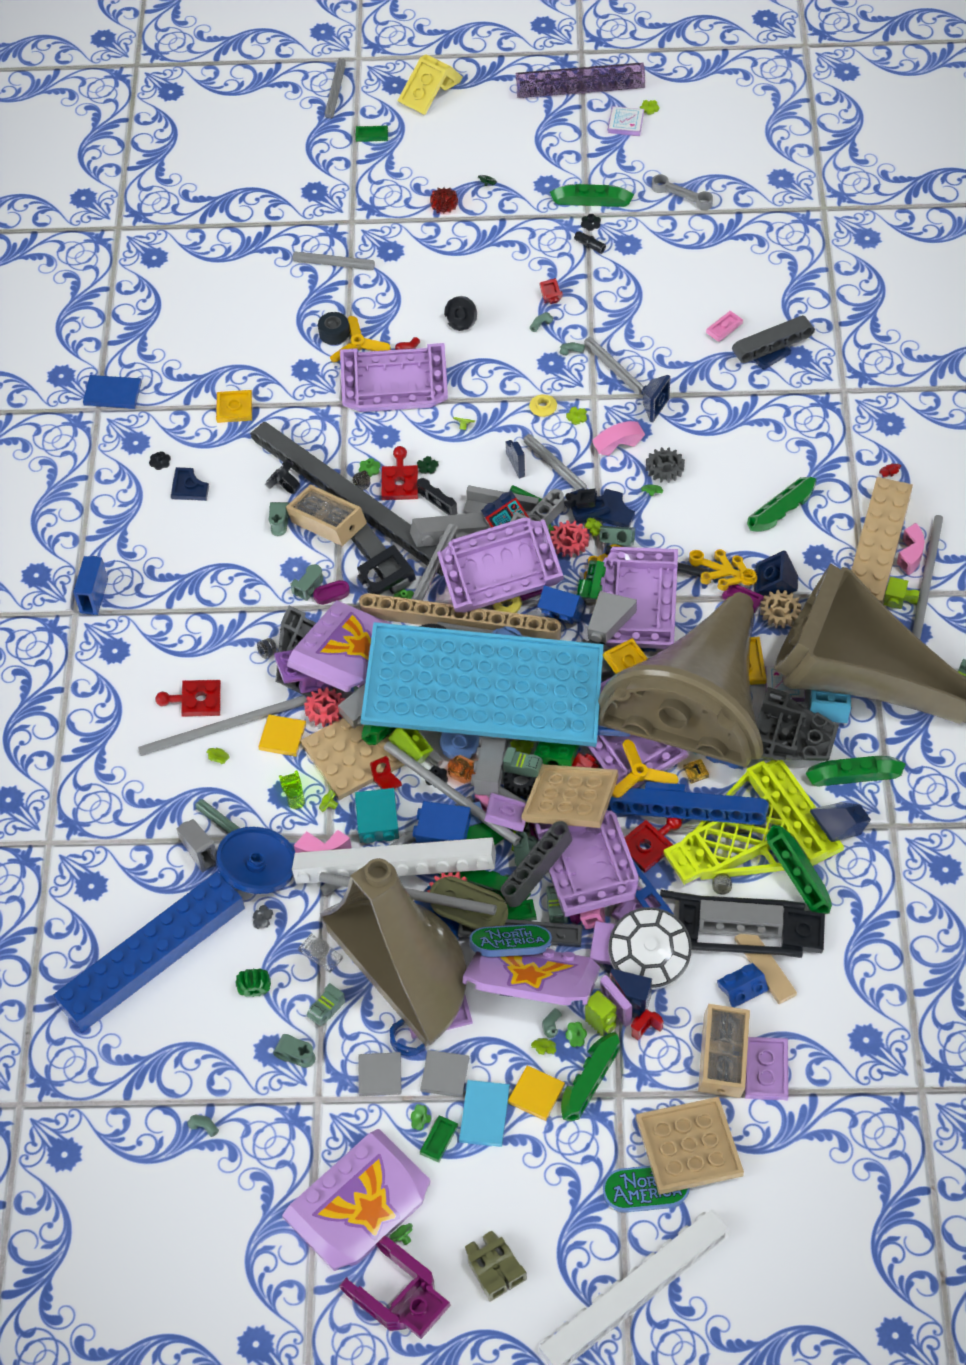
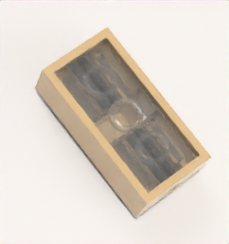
M311 484L286 506L292 523L340 546L346 544L367 524L361 507Z
M715 1004L707 1005L703 1017L698 1092L735 1098L741 1097L746 1081L750 1010Z

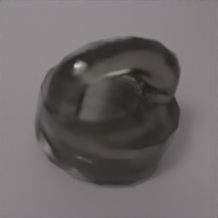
M364 470L353 476V484L361 490H365L370 486L371 479L367 471Z
M267 638L257 643V650L262 658L267 659L276 653V643L273 639Z
M718 874L712 880V888L717 894H728L732 889V880L727 874Z

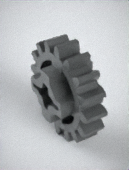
M661 447L660 451L654 449V454L649 453L648 458H646V471H648V476H653L654 481L660 479V483L663 480L670 483V479L676 481L677 476H682L685 468V459H682V454H677L676 449L670 451V447L667 450Z

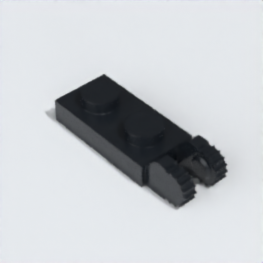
M426 478L417 480V486H419L418 493L447 515L458 514L457 503L452 497L446 496L439 488L430 485V481Z

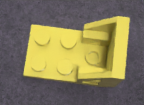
M425 54L420 57L397 101L426 115L440 88L445 91L460 83L463 77L453 67Z

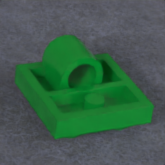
M589 560L586 580L579 579L576 595L590 599L598 598L600 591H602V585H600L601 578H604L606 572L605 562Z
M539 741L534 755L541 757L543 760L542 764L572 766L580 745Z

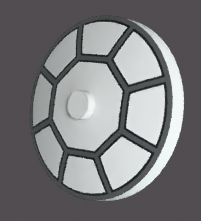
M653 907L639 908L624 915L614 926L608 945L609 959L613 968L652 978V990L665 988L676 982L686 971L692 952L691 939L684 924L672 913Z

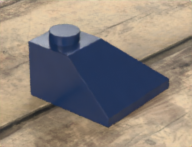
M670 375L652 379L642 389L643 406L649 421L652 423L670 399Z
M783 550L756 563L757 582L755 583L754 592L763 596H769V592L776 594L777 590L780 593L786 590L787 595L798 591V574L787 551Z
M839 802L810 810V813L831 842L861 835L871 821L860 804Z

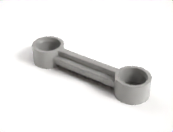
M663 174L655 175L652 178V190L656 193L667 191L696 202V207L700 210H709L713 205V195L710 192L702 191L696 193L670 183L668 177Z

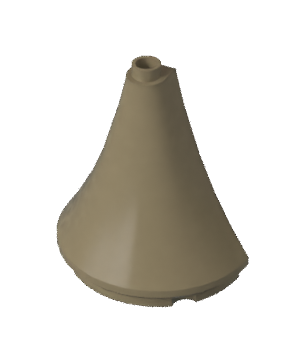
M830 563L792 625L776 658L774 670L783 674L784 686L789 689L815 690L859 696L928 713L958 725L962 722L966 723V678L904 626L869 591L853 571L846 567L839 569Z
M741 592L733 594L706 619L675 643L645 661L615 674L606 683L599 696L600 716L598 725L746 768L751 759H761L763 743L754 715L749 680L750 643L754 626V609L751 597Z
M372 859L365 866L350 875L348 888L342 901L320 912V917L326 924L327 932L401 1019L404 1020L425 1046L431 1045L450 1027L464 1000L466 984L463 983V975L466 971L464 954L449 926L435 913L412 900L394 866L385 859Z

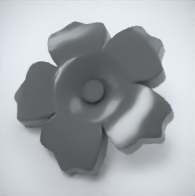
M266 905L260 906L259 910H256L252 917L255 919L253 921L254 927L260 929V927L268 928L270 925L269 920L274 914L273 910L269 909Z

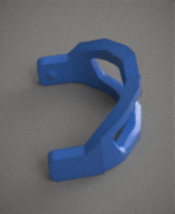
M400 1019L392 1024L390 1028V1044L394 1051L401 1052L403 1056H416L425 1050L426 1046L424 1044L413 1048L395 1041L394 1035L396 1030L404 1025V1020Z

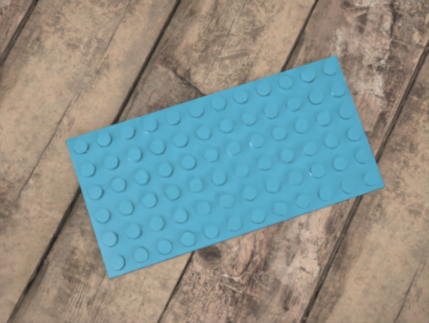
M373 622L361 724L596 747L603 644Z

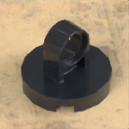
M461 295L447 302L444 315L445 317L447 316L448 325L451 328L463 331L470 329L475 324L477 309L471 299Z
M288 458L282 463L283 466L276 469L267 479L265 485L271 489L278 482L287 492L294 494L300 488V483L288 472L294 465V462Z

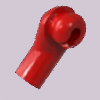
M413 337L410 342L397 343L395 350L416 349L420 339Z

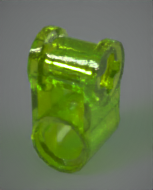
M298 770L289 775H278L289 807L292 809L302 808L305 804V797Z

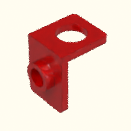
M387 756L370 763L374 782L381 789H396L402 786V782L391 772ZM380 763H385L383 772H376V767Z

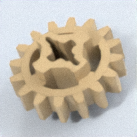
M777 590L776 594L769 592V597L764 596L763 601H761L760 615H763V621L768 620V625L774 623L775 628L778 625L785 628V624L791 627L801 612V604L798 603L799 598L793 599L794 594L787 595L786 590L783 593Z

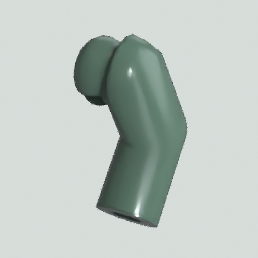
M575 342L564 343L560 346L559 353L565 356L569 354V350L584 353L585 345Z
M195 1114L187 1122L188 1127L192 1130L197 1129L198 1126L203 1127L210 1137H214L219 1132V1129L207 1116Z

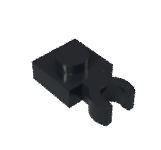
M596 488L578 490V493L575 495L573 493L565 494L567 501H564L566 508H572L577 505L578 509L596 507Z

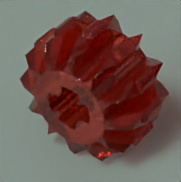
M445 186L442 189L437 187V190L432 191V195H430L432 209L436 210L437 213L442 212L443 214L456 210L458 205L456 191L452 190L451 187L447 189Z

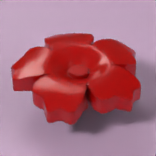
M888 464L882 467L879 473L883 477H887L889 474L892 477L899 472L901 465Z

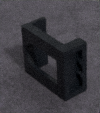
M392 545L357 567L359 573L357 578L362 585L366 584L368 587L366 590L370 594L380 595L406 578L409 579L410 583L416 580L414 570L395 545ZM391 557L401 567L379 582H372L368 579L370 570Z

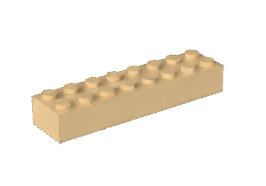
M877 477L851 571L883 604L913 484Z

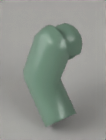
M545 312L534 319L529 329L532 332H537L544 321L546 324H550L554 318L550 313Z
M556 1008L542 1021L543 1033L548 1038H553L558 1033L555 1022L562 1014Z

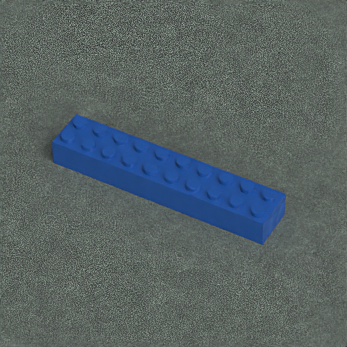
M216 871L55 992L53 996L57 1005L78 1030L83 1033L245 909L242 897Z

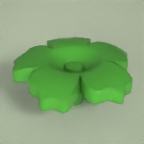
M647 484L641 488L642 492L646 491L650 496H654L655 493L662 494L664 491L661 486Z

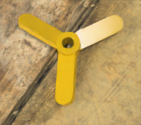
M355 316L348 317L351 342L340 350H391V346L388 343L364 338L361 334L358 319ZM340 350L330 356L332 362L340 360Z
M629 739L623 742L622 746L632 772L615 786L612 794L613 797L619 798L623 796L637 782L644 780L658 783H678L679 779L676 774L647 768L641 762L635 744Z

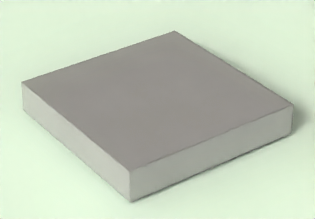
M428 1050L420 1091L463 1098L469 1056Z
M401 1052L358 1054L359 1096L402 1094Z

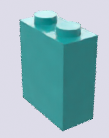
M394 788L355 792L360 843L370 844L375 841L399 839Z

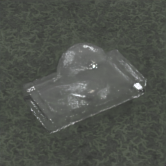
M312 933L298 947L299 952L329 973L343 959V955L331 948L326 940L319 939Z

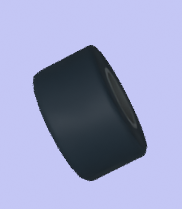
M328 312L318 320L319 336L324 343L337 345L343 343L349 337V323L344 314Z

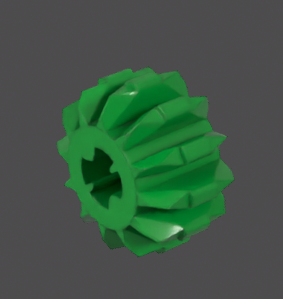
M261 968L240 971L236 975L235 980L239 995H244L245 997L261 996V994L268 993L271 985L268 971Z

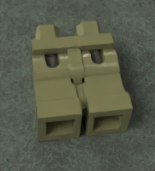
M492 1230L483 1236V1241L486 1244L485 1247L479 1249L475 1241L465 1246L468 1264L489 1302L506 1293L507 1286L511 1290L527 1280L525 1269L519 1264L503 1237L499 1238Z

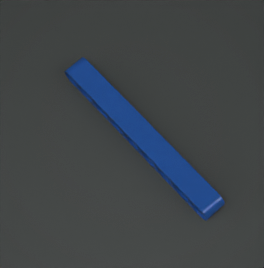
M630 788L619 798L611 796L607 810L617 814L762 825L766 822L769 803L763 798Z

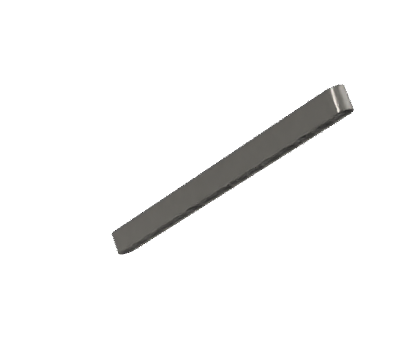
M261 423L250 433L252 439L258 445L282 462L290 458L294 462L291 468L315 486L361 507L368 524L428 566L438 545L416 547L410 534L411 524L269 423ZM440 565L437 573L441 576H444Z

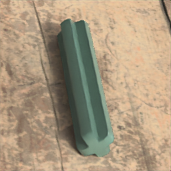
M200 799L195 804L198 811L228 834L240 828L205 800Z

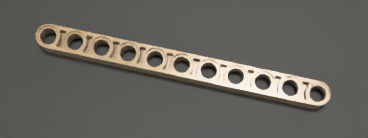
M370 593L363 594L359 598L361 611L387 621L416 625L443 622L488 630L512 627L517 629L521 635H527L532 638L561 639V623L555 618L481 608L465 613L455 612L451 604Z

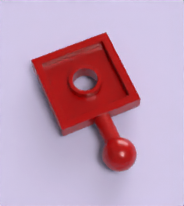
M397 446L393 450L396 466H382V500L418 499V465L404 466L407 450L403 446ZM399 480L404 481L402 485H396L395 483Z
M182 680V695H169L167 692L161 691L157 693L155 701L162 707L167 706L170 702H182V717L220 716L221 680ZM200 695L206 696V699L203 701H199L196 698Z
M667 818L666 824L659 830L645 820L624 837L633 861L644 873L665 857L664 849L673 845L665 835L671 830H678L682 826V819ZM648 843L651 847L649 849H642L640 845Z

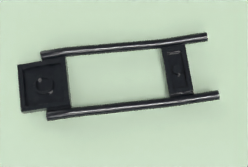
M660 890L662 898L680 900L678 919L684 924L689 933L692 950L783 955L802 958L803 951L822 954L824 950L825 914L805 911V903L775 899L701 896ZM701 900L783 906L781 947L697 942Z

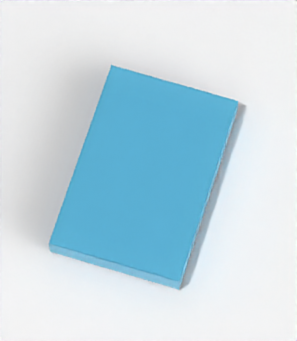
M467 1080L459 1143L502 1147L510 1084Z

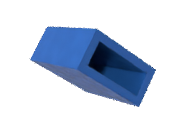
M83 557L73 591L81 614H99L108 582L102 557Z
M423 801L422 808L417 810L418 825H414L413 837L416 838V843L466 840L471 821L470 807Z

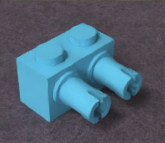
M811 691L808 710L815 714L818 712L832 722L848 723L851 695Z

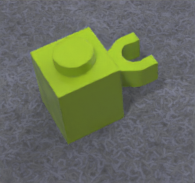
M890 576L883 605L902 609L904 601L917 605L920 591L907 590L908 580Z

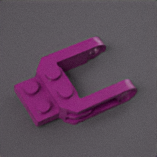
M383 1236L376 1244L378 1249L414 1278L392 1302L391 1307L387 1309L361 1286L357 1287L347 1277L339 1287L351 1300L389 1331L408 1328L417 1337L422 1339L451 1304L435 1290L432 1272L389 1237Z

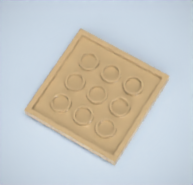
M341 718L332 725H328L303 738L300 742L327 784L335 792L338 800H341L374 782L370 767L371 762L387 756L391 772L405 765L384 750V745L390 741L389 735L377 745H368L362 739L364 724L362 726L358 725L354 729L344 718ZM380 763L376 767V772H383L385 763Z
M542 764L523 810L522 820L543 824H554L555 822L563 821L568 826L601 828L619 777L618 770Z
M719 1097L636 1114L638 1128L659 1194L744 1176V1170Z

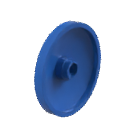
M243 827L230 832L222 839L217 849L216 865L223 879L234 888L252 894H268L284 888L294 876L292 866L295 850L285 837L273 830L263 827Z

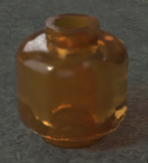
M457 755L448 763V775L460 783H468L471 781L472 774H476L474 772V761L465 756Z

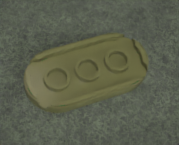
M453 876L441 878L430 889V893L497 905L496 914L490 915L430 903L432 909L442 917L474 930L482 927L504 926L507 921V904L500 895Z

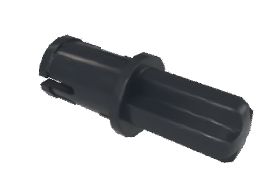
M580 231L575 233L574 240L586 245L587 249L591 248L600 254L605 251L606 244L594 239V236H588Z

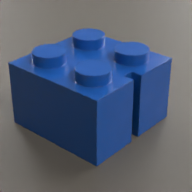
M544 585L537 607L545 617H559L562 622L573 625V622L579 623L586 602L579 595Z

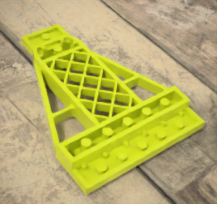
M763 760L747 768L746 773L726 795L734 796L745 782H750L759 797L769 803L768 810L770 814L766 818V829L748 824L715 821L709 823L710 821L702 820L681 842L664 849V855L685 885L699 877L701 880L785 871L781 863H776L769 852L771 848L767 840L765 841L770 823L782 826L794 837L812 866L844 851V846L840 840L831 842L810 813V810L816 808V806L784 761L771 760L765 763ZM724 827H736L735 833L724 832ZM738 829L750 831L749 836L737 835ZM752 832L764 834L763 840L751 838ZM710 834L719 836L717 842L706 840V838ZM721 837L733 839L731 846L721 844ZM735 840L745 842V849L734 847ZM749 844L756 845V846H754V847L748 849ZM709 847L715 848L714 854L711 852ZM718 849L729 851L728 858L717 856ZM732 852L738 854L731 858ZM759 855H764L770 863L767 865L735 868Z

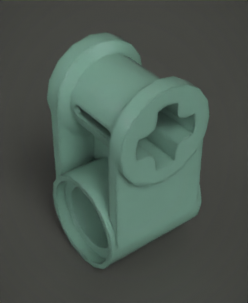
M270 502L268 520L271 525V533L274 536H282L287 531L288 518L290 516L286 506L289 502Z
M517 831L515 833L521 838L516 846L513 845L514 860L517 867L538 843V839L535 836H528L524 831Z
M282 1034L273 1052L274 1056L278 1059L303 1068L311 1067L316 1060L310 1043L289 1034Z

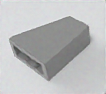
M600 591L587 629L588 639L594 642L607 643L636 613L637 599Z
M194 819L183 822L176 828L179 839L201 872L216 865L217 852L214 842Z

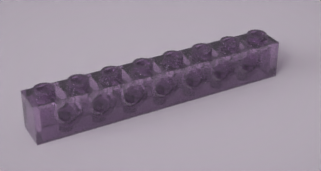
M644 62L515 73L517 98L645 88Z

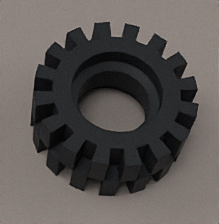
M504 772V788L518 797L523 796L524 799H527V795H530L537 777L525 776L529 781L526 784L519 785L514 783L513 780L515 777L523 775Z

